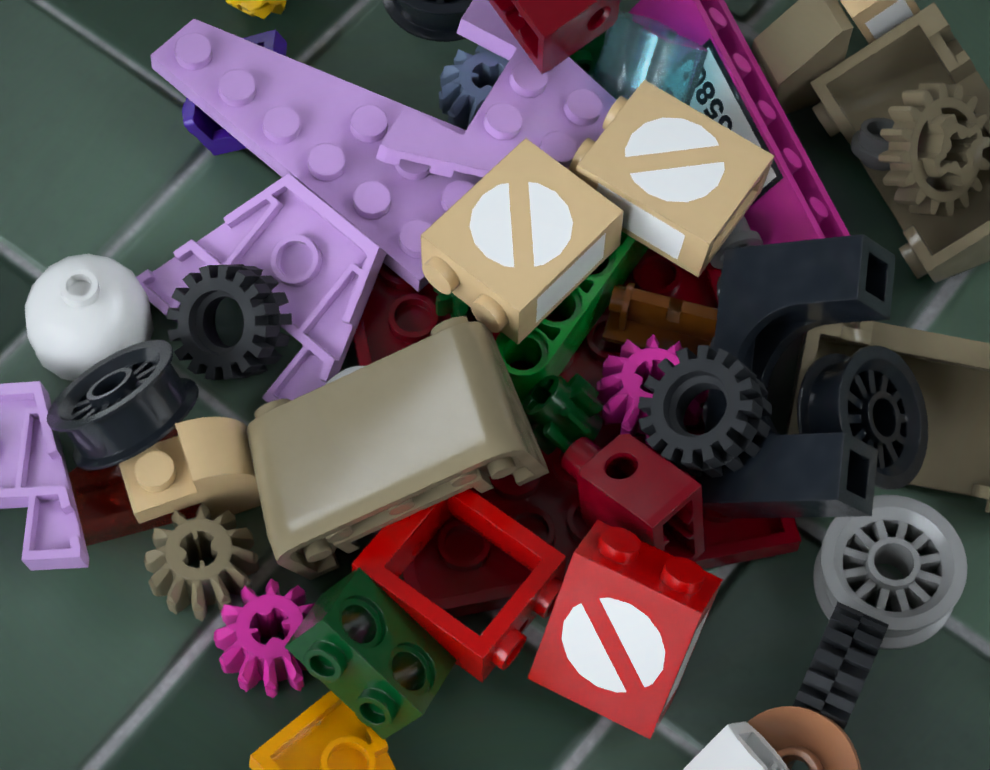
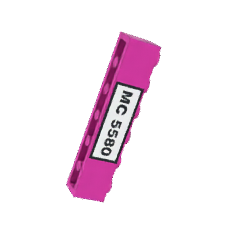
M640 0L628 13L639 32L637 38L640 46L652 58L662 77L661 87L663 91L774 155L762 191L744 214L750 229L760 234L763 245L850 236L724 0Z

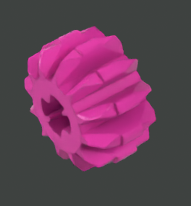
M654 334L647 339L645 349L639 348L627 339L625 344L621 346L620 357L608 355V358L603 363L602 375L604 377L597 382L596 389L599 392L597 396L598 402L605 404L602 410V418L605 421V425L622 423L620 434H630L633 437L636 433L644 434L646 444L650 449L652 448L646 441L650 436L640 428L639 419L648 417V415L638 408L639 398H652L653 394L648 393L649 389L644 384L649 375L658 381L665 375L657 366L661 361L667 358L675 366L680 363L676 351L683 349L680 340L665 350L659 348V342ZM708 390L697 395L689 404L684 416L685 426L695 428L700 422L703 411L700 405L706 401Z
M271 578L265 587L266 595L257 597L254 590L244 585L240 591L244 607L224 604L221 616L227 626L216 629L214 632V642L217 648L224 651L219 658L223 672L227 674L239 672L238 683L241 689L248 692L260 680H263L266 695L274 698L279 691V681L287 679L290 686L298 691H301L305 686L301 669L308 670L285 648V645L315 603L305 605V590L299 584L292 588L285 596H281L278 582ZM278 632L284 633V640L275 638ZM262 636L270 639L266 645L261 644L260 638Z

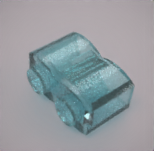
M619 11L617 21L607 31L592 78L616 100L620 96L629 99L643 80H646L690 106L708 50L700 44L678 35L675 30L656 20Z

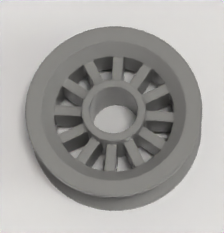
M876 495L873 499L872 516L835 517L830 523L814 564V590L818 603L829 620L837 602L889 624L879 649L908 648L930 639L948 621L966 584L967 557L956 530L938 511L913 498L899 495ZM887 533L894 534V537H888ZM904 538H907L908 540L912 541V543L910 544L908 541L904 540ZM923 551L926 554L924 556H919ZM875 565H892L902 573L904 579H888L878 572ZM860 587L856 592L851 589ZM869 599L875 603L874 607L867 604L866 601ZM885 606H891L892 612L885 611Z

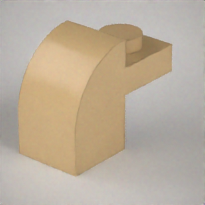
M202 417L176 423L175 427L178 436L157 442L140 454L119 463L133 514L139 524L172 513L174 510L178 511L202 502L209 508L212 521L227 510L232 514H237L261 506L246 433L247 426L233 418Z

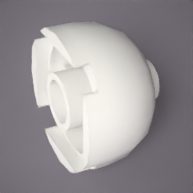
M82 254L68 256L50 265L32 285L25 304L26 328L29 342L42 366L61 379L74 381L86 370L108 356L134 344L151 340L154 331L150 302L145 290L130 269L108 257Z

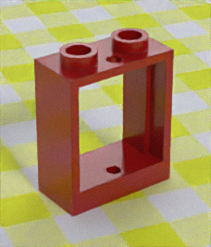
M468 489L383 527L353 561L352 572L357 568H361L457 660L455 663L483 683L495 666L505 670L515 660L527 640V636L523 632L537 614L543 619L551 615L564 580L566 556L476 492ZM451 515L532 571L480 636L399 578Z

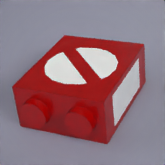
M597 520L573 552L527 679L651 739L674 699L723 579L704 571L700 565L688 558L675 557L641 541L633 532L625 528L612 527Z

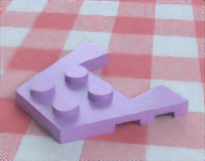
M473 0L460 20L457 34L509 60L506 67L463 135L404 106L380 143L376 159L399 166L401 159L430 165L429 173L452 178L455 171L484 177L520 142L527 138L569 170L570 163L580 145L587 138L596 141L605 130L602 128L603 122L616 99L570 57L551 70L541 74L488 0Z
M288 173L223 217L224 224L197 242L191 239L173 251L175 257L153 272L147 269L136 277L148 295L149 302L167 316L168 308H180L181 305L180 302L171 298L175 289L189 288L182 279L189 273H200V267L207 265L244 264V266H255L262 269L261 276H272L279 284L271 292H285L289 303L279 306L280 314L292 313V325H281V327L302 344V348L263 395L262 398L268 403L278 399L294 400L324 386L333 376L340 372L387 252Z
M40 381L0 384V509L28 507L21 560L31 571L88 568L89 555L59 433L51 429L47 423V414L51 407L49 393Z

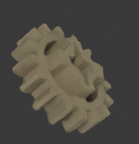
M919 83L918 90H905L902 92L904 106H890L888 112L894 121L893 127L881 129L880 136L889 142V148L887 151L879 154L878 159L879 162L889 163L891 169L884 177L883 182L885 186H898L894 202L896 204L909 205V213L952 216L954 208L966 209L970 206L967 192H981L983 186L977 177L979 170L990 169V162L982 157L983 149L990 146V137L982 136L981 131L988 117L987 114L973 113L978 98L975 95H963V86L960 84Z

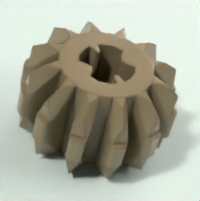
M201 503L196 511V519L188 521L184 514L174 510L171 516L174 530L154 527L152 540L156 549L147 551L144 555L146 570L153 573L149 580L153 595L157 597L167 596L168 609L175 615L192 604L194 616L201 622L208 613V605L217 604L221 611L224 604L232 605L229 594L241 596L240 591L244 585L252 589L251 580L248 578V575L257 573L259 570L258 555L250 551L254 545L251 531L247 527L236 529L235 515L230 513L229 510L212 521L209 508ZM204 557L213 558L214 561L205 566ZM199 559L200 568L190 566L194 560Z

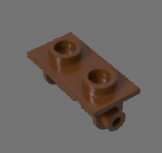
M629 282L627 286L618 284L614 286L609 304L610 313L602 340L624 345L628 339L639 348L645 349L647 339L654 334L659 342V348L667 350L680 340L683 349L687 347L697 356L698 345L710 346L712 338L715 336L718 309L635 288V283Z

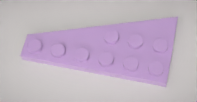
M192 19L150 55L153 70L281 177L288 173L387 252L383 263L416 291L420 292L429 283L422 271L421 234L483 177L455 171L452 178L429 173L430 165L401 159L399 166L376 159L380 143L406 105L196 19ZM415 110L420 114L442 124L443 126L461 135H463L466 131L450 123H447L428 114Z

